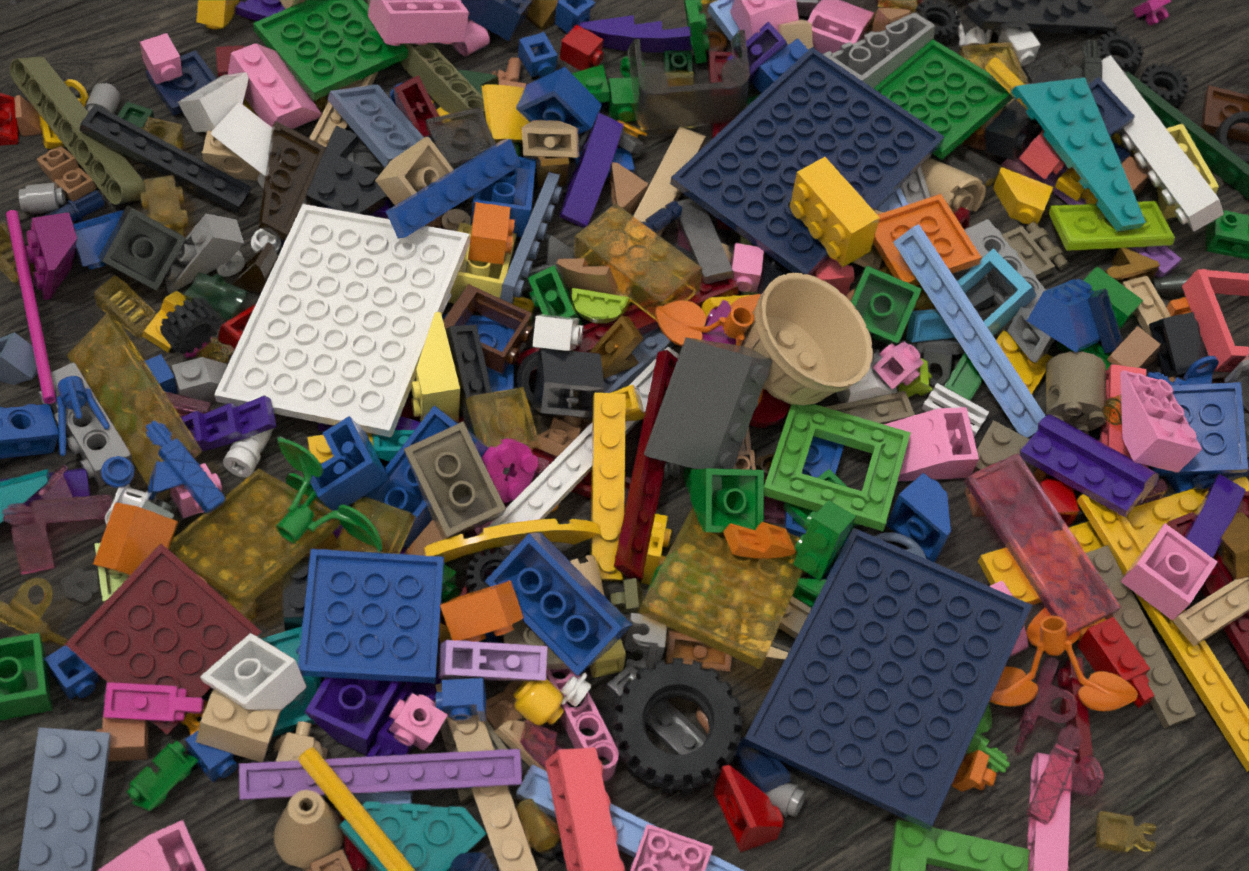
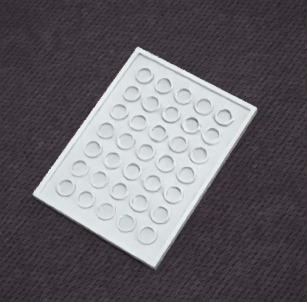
M302 204L214 394L217 402L232 403L240 406L265 395L271 398L274 414L333 426L350 416L365 432L392 437L412 388L411 382L415 381L416 368L434 313L441 312L442 314L471 242L469 234L423 226L409 236L398 239L389 219Z

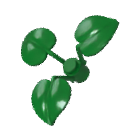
M279 436L277 441L282 454L293 468L303 472L304 478L295 473H289L286 476L288 504L291 505L288 508L289 512L276 525L277 532L288 542L296 544L307 530L314 532L318 526L335 518L339 519L340 524L349 534L366 544L376 547L380 553L382 542L375 526L364 514L350 506L341 504L338 507V511L334 510L313 522L312 519L315 515L309 508L321 511L329 510L317 497L310 483L312 475L320 477L323 474V468L318 459L306 448Z

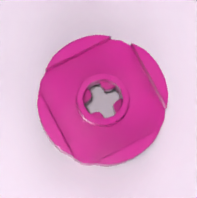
M509 438L500 440L503 443L499 444L496 448L493 446L488 448L481 458L503 503L514 501L530 485L534 472L538 467V458L532 454L530 448L515 439ZM510 467L508 474H503V470Z

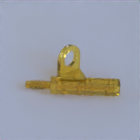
M42 578L28 579L20 587L10 605L0 601V622L8 624V626H12L26 634L39 632L42 641L45 643L49 639L61 646H65L68 639L52 632L49 624L40 620L53 597L52 587L46 580ZM39 585L44 590V598L39 604L34 605L28 599V591L32 586Z

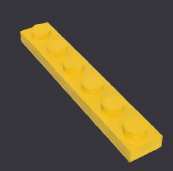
M594 393L591 522L599 524L601 534L591 538V555L595 556L598 563L601 581H623V574L613 566L624 518L626 394Z

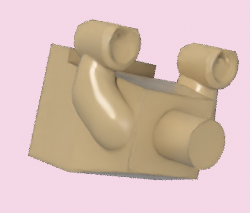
M298 721L295 734L287 732V734L276 739L274 744V752H278L276 762L298 761L299 756L310 747H314L322 758L326 759L328 749L322 747L315 738L309 737L312 724Z

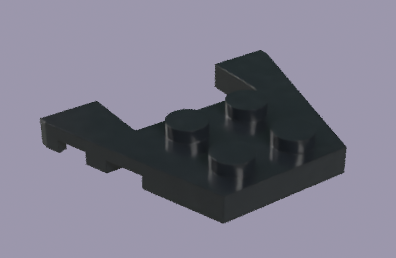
M339 126L334 128L306 193L308 202L322 208L367 216L385 206L384 201L389 199V197L375 181L379 175L345 159L359 144L356 134Z

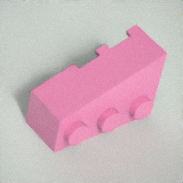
M370 0L368 11L369 19L384 42L394 46L401 45L402 43L425 45L427 43L452 44L453 42H464L469 15L468 10L460 0Z

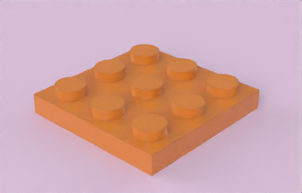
M941 194L878 214L880 219L873 244L893 277L914 286L921 285L893 243L918 224L952 274L980 264L981 255Z

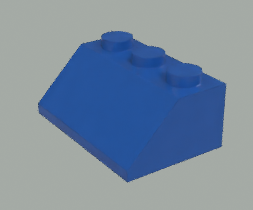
M1073 279L1043 291L1027 319V322L1076 353L1101 341L1088 298L1094 291L1091 290L1090 284L1080 279Z

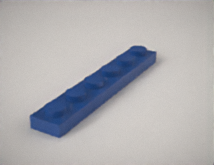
M511 139L502 140L387 210L386 213L397 238L409 236L521 166Z

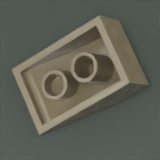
M464 422L404 448L405 455L427 508L442 539L465 534L503 516L506 508Z

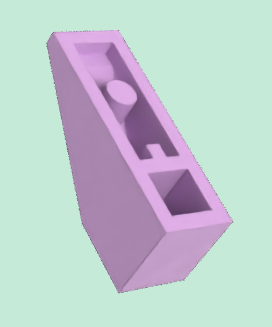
M446 640L440 644L438 678L545 681L547 646Z

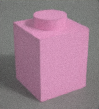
M167 33L140 42L143 62L156 84L183 76L180 55Z
M735 243L731 267L733 269V279L738 284V290L741 292L757 293L764 251L759 247Z

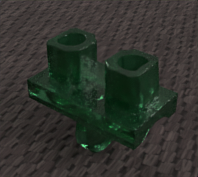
M198 272L192 286L186 290L184 296L189 301H192V298L195 297L198 299L204 298L216 312L222 314L223 318L230 320L240 312L243 303L248 297V291L224 282V277L219 274L211 277Z

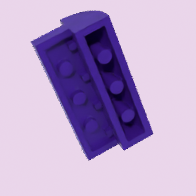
M1051 414L1045 416L1038 423L1036 433L1020 450L1021 459L1125 518L1138 502H1143L1158 483V473L1140 463L1134 462L1133 459Z

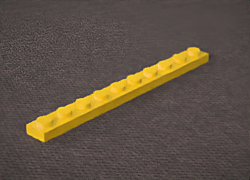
M1084 494L1077 499V503L1103 544L1109 546L1120 570L1125 576L1131 565L1144 550V544L1127 518ZM1135 593L1248 772L1249 709L1205 640L1193 646L1175 625L1174 620H1171Z

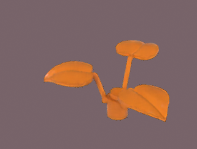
M761 294L749 295L735 300L730 306L731 311L726 318L720 317L717 322L707 327L704 326L706 323L705 313L697 304L690 301L679 300L663 306H657L655 315L663 334L679 346H683L686 337L702 340V332L709 333L719 326H723L724 333L729 338H736V345L741 346L742 341L745 339L744 334L754 321L753 311ZM762 388L761 394H760L759 399H758V405H759V403L761 402V399H762L763 388Z
M1051 602L1034 617L1026 631L1028 641L1032 645L1037 646L1030 672L1026 675L1019 668L1006 666L990 702L1002 706H1019L1035 698L1038 694V686L1031 680L1035 678L1043 651L1052 656L1060 655L1064 650L1067 651L1080 684L1084 685L1079 689V699L1090 709L1096 711L1115 710L1135 701L1138 698V693L1131 684L1113 673L1094 672L1090 675L1089 679L1083 676L1072 649V644L1081 635L1080 626L1054 602Z

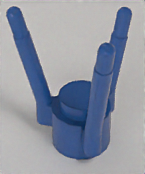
M78 376L65 377L57 385L60 393L56 401L59 422V453L61 456L66 455V407L74 410L76 418L81 419V407L87 401L103 428H110L109 423L93 398L91 389L85 388L83 380Z

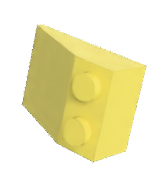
M459 223L457 232L468 233L471 238L472 225ZM513 233L511 254L505 253L503 265L468 260V247L450 291L451 297L448 302L455 304L468 284L500 298L502 285L511 264L517 234Z
M435 312L416 368V381L411 382L413 398L411 399L414 417L419 416L420 421H422L435 405L453 420L459 422L460 386L441 312Z

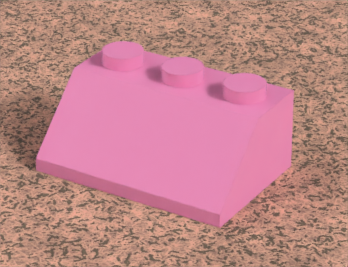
M255 43L231 53L228 74L247 73L249 79L244 97L258 117L272 127L275 121L294 129L321 117L322 113L276 51Z

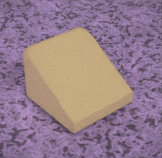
M797 20L778 25L779 33L787 41L788 45L798 38L808 49L813 47L811 22Z

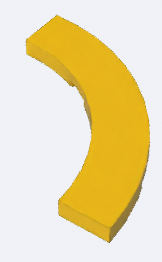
M539 519L483 528L484 532L464 539L463 534H459L429 544L424 549L426 556L444 557L445 563L465 555L484 551L488 548L492 549L519 544L529 533L541 532L550 542L574 545L598 536L601 532L599 524L587 520L571 519L569 524H558L556 519Z

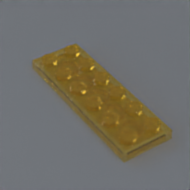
M107 313L67 354V357L71 363L74 362L131 453L132 461L149 487L151 473L156 462L164 461L158 454L162 447L154 445L153 441H150V438L147 437V424H151L154 420L159 424H165L166 428L169 429L168 432L171 431V440L173 441L178 438L194 459L202 450L116 316Z

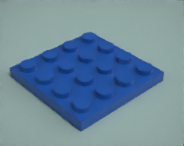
M311 549L298 662L301 675L309 677L435 683L444 557Z

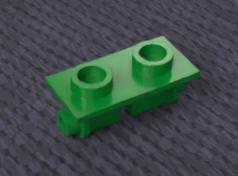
M175 741L173 744L168 743L152 760L159 771L155 774L150 767L146 766L129 783L130 788L126 793L134 800L132 804L147 811L159 806L166 799L167 793L176 783L181 782L190 774L191 768L199 760L196 757L183 754L186 749L178 741Z

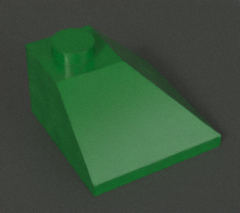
M692 469L691 503L702 531L723 533L730 523L755 530L763 522L764 470Z

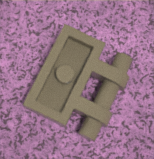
M1035 222L1027 226V231L1023 226H1020L1002 234V237L1011 248L1017 251L1025 265L1034 272L1037 279L1051 274L1055 265L1059 270H1062L1069 264L1063 257L1064 252L1060 247H1055L1049 240V234L1046 230L1039 228Z

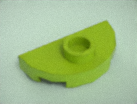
M572 288V301L577 313L583 319L593 323H609L618 319L626 312L631 302L630 297Z

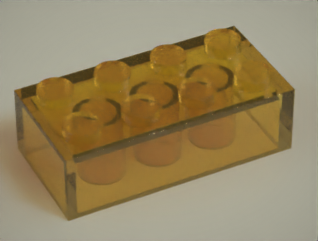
M616 203L575 235V258H585L589 267L609 266L618 286L617 291L625 297H630L631 302L656 321L655 310L657 306H663L679 300L688 301L701 289L702 267Z

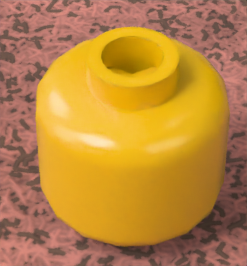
M547 679L545 681H524L513 695L516 698L515 709L534 726H541L546 722L552 725L564 711L560 707L564 698L563 693Z

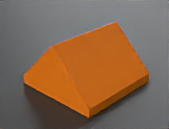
M115 502L93 565L130 576L160 543L169 550L178 521L139 506Z

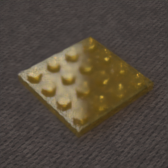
M257 469L224 496L225 502L223 505L209 514H202L174 537L169 551L194 573L204 578L206 582L246 607L341 524L339 519L333 518L318 526L314 532L307 530L296 544L288 542L277 532L275 527L289 512L288 508L293 503L298 490L261 469ZM304 494L299 504H304L308 496ZM315 500L308 507L315 515L312 519L313 522L333 511Z

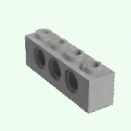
M989 219L965 229L964 231L982 258L994 248L1033 287L1037 296L1024 307L1033 310L1046 289L1038 281L1034 272L1020 259L1017 251L1011 248L1002 237L1001 232L993 226ZM994 269L985 275L995 292L994 298L1000 306L1016 292Z
M74 362L51 372L56 398L60 396L57 385L65 377L78 376L83 380L84 387L90 389ZM39 391L38 394L42 403L46 404L43 401L42 391ZM92 392L93 398L109 423L110 428H103L86 401L85 405L81 407V419L76 418L74 410L66 407V432L69 436L66 438V441L74 455L78 453L81 455L83 461L80 463L82 468L87 470L88 479L94 477L99 487L106 485L101 477V468L107 459L121 456L128 459L132 465L133 461L131 453ZM56 401L49 405L55 412L53 417L59 430L58 405ZM83 424H89V425L84 426V427H79V426H81V425H83ZM98 447H103L100 450H93Z

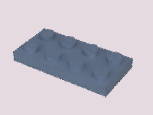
M378 84L332 90L329 93L328 101L384 167L391 160L424 138Z
M53 728L38 729L18 871H94L111 733Z

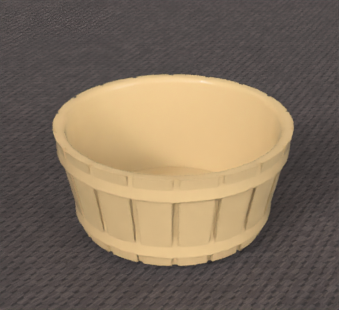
M788 273L787 275L778 276L771 281L760 295L753 311L754 321L744 334L745 339L741 345L772 360L769 375L763 389H766L773 397L781 399L788 404L809 405L818 403L826 397L848 389L853 384L859 382L869 371L870 364L872 363L873 348H871V336L866 328V324L850 300L831 284L807 274Z

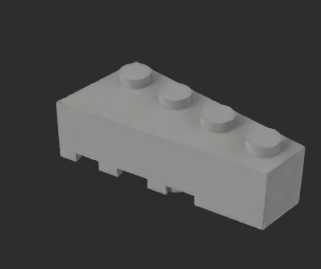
M912 13L886 25L885 30L874 33L872 31L864 35V39L852 44L848 42L841 45V50L834 53L828 51L823 53V55L874 88L930 40H934L935 25L920 15Z

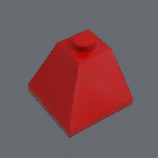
M729 764L723 766L713 793L740 853L776 840L783 825V817L777 806L773 807L765 793Z

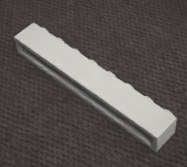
M1110 55L1103 59L1102 81L1135 115L1133 121L1120 130L1123 135L1121 140L1128 151L1132 149L1135 151L1134 157L1142 169L1146 167L1149 170L1147 174L1155 187L1160 185L1163 189L1161 194L1169 206L1174 204L1177 208L1175 214L1183 225L1188 223L1194 232L1224 215L1217 195Z

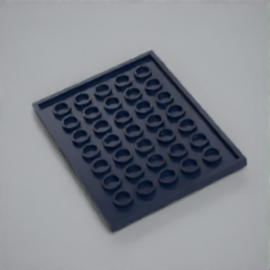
M811 47L671 177L670 184L752 244L762 249L791 272L812 275L830 256L823 244L818 239L812 237L808 227L801 219L796 218L790 209L797 172L826 157L874 211L943 144L944 136Z
M853 528L744 738V744L931 831L1033 605Z

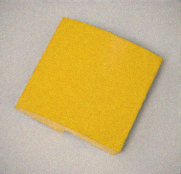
M507 85L482 86L489 141L499 143L502 140L511 139L512 143L518 142L523 144L522 127L530 122L516 107L525 88Z

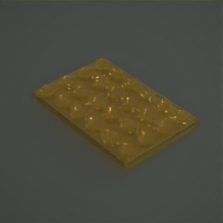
M692 507L647 592L638 613L735 657L744 663L761 669L803 571L793 565L798 552H795L792 556L765 559L733 555L724 533L702 531ZM788 533L795 547L799 537Z

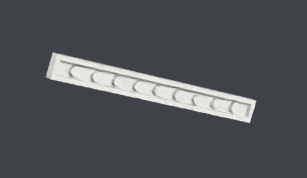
M669 347L665 349L671 352L678 359V353H676ZM656 359L630 384H633L640 394L644 412L646 411ZM640 420L625 421V435ZM593 422L506 508L503 516L495 519L488 527L544 519L592 470ZM519 544L497 548H501L500 553L505 554L506 549L513 551Z

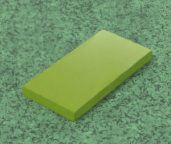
M1156 201L1137 202L1146 223L1140 228L1116 231L1096 204L1051 206L1049 215L1066 251L1173 245L1175 239Z

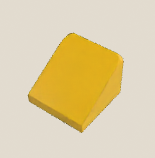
M633 384L611 392L626 394L625 421L644 419L645 412L641 397Z

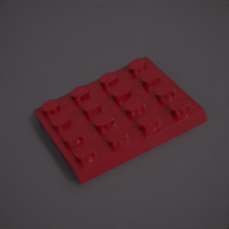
M160 543L65 645L109 683L177 686L178 689L187 690L186 697L203 698L212 687L202 682L200 676L250 633L259 638L262 632ZM181 721L152 722L169 736Z

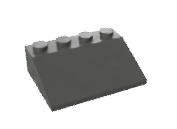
M686 337L644 455L693 469H733L743 439L747 434L752 415L758 405L762 388L768 378L772 360L745 346Z

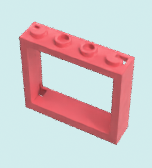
M1198 269L1182 285L1190 309L1194 312L1195 319L1199 324L1200 335L1208 355L1215 356L1219 361L1214 371L1231 373L1249 354V347L1235 346L1214 293L1249 296V273Z

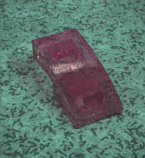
M525 720L520 743L528 754L546 769L545 761L555 752L563 749L555 745L556 732Z

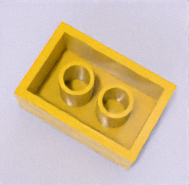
M826 157L798 171L790 209L793 215L801 219L808 227L812 237L818 239L826 248L828 255L832 259H836L842 267L869 253L880 217Z

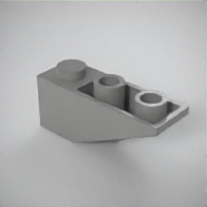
M205 214L186 237L164 277L169 293L175 292L230 261L244 244L236 219Z

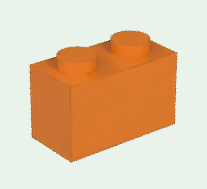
M475 202L468 260L503 265L505 253L511 254L515 219H509L510 207Z
M511 580L456 597L440 605L451 638L454 641L466 639V641L478 642L487 638L485 633L491 631L494 632L495 636H499L513 631L514 627L512 624L524 618Z

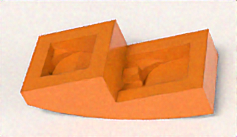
M761 522L755 530L730 523L723 531L733 555L765 559L792 556L796 552L787 530L779 526Z

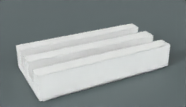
M938 383L922 407L926 412L941 408L933 402L944 408L967 407L970 422L975 424H971L974 437L989 414V411Z

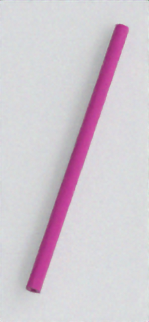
M10 210L6 213L43 401L46 404H52L57 399L19 215L17 211Z

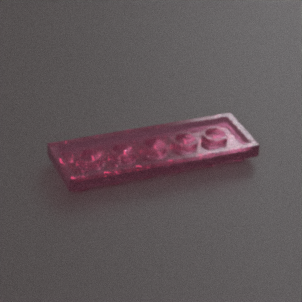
M1019 453L966 477L964 483L1051 616H1059L1066 621L1067 637L1118 612L1121 608L1120 604Z

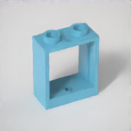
M993 248L981 259L979 265L973 266L957 282L966 294L987 273L994 269L1016 291L984 321L994 336L1016 316L1020 307L1027 306L1037 295L1033 287Z

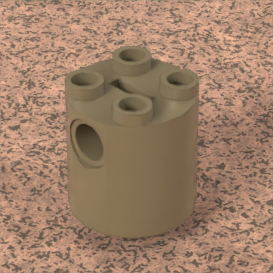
M1073 351L1059 354L1049 360L1046 364V416L1051 414L1088 435L1089 431H1093L1107 422L1106 367L1101 358L1094 354L1086 352L1076 353Z

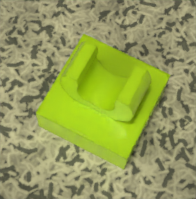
M922 358L920 359L924 364L917 369L920 375L907 386L903 382L899 385V392L905 391L908 398L916 393L923 396L932 391V387L929 386V379L932 377L928 372V363Z

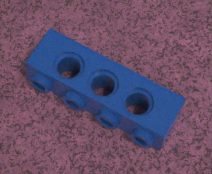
M28 404L10 408L0 407V459L54 452L59 432L49 404Z

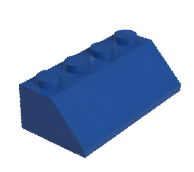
M435 405L385 468L389 480L364 495L356 505L361 512L395 542L406 548L410 547L433 519L405 455L404 448L459 424ZM469 432L482 458L489 447Z
M541 532L529 533L485 581L491 587L511 580L524 617L522 620L577 676L611 649L632 626L618 609Z

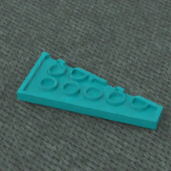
M1085 77L1015 86L1011 90V94L1016 100L1018 98L1022 100L1028 108L1025 111L1031 120L1036 119L1044 129V137L1066 166L1069 169L1073 167L1080 176L1079 183L1084 189L1089 188L1097 198L1096 205L1115 230L1124 231L1142 227L1146 223Z

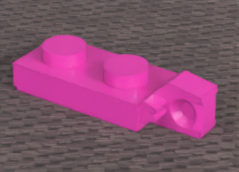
M108 682L103 718L162 722L184 721L185 713L203 714L204 700L203 698L186 697L187 690L178 689L177 686Z

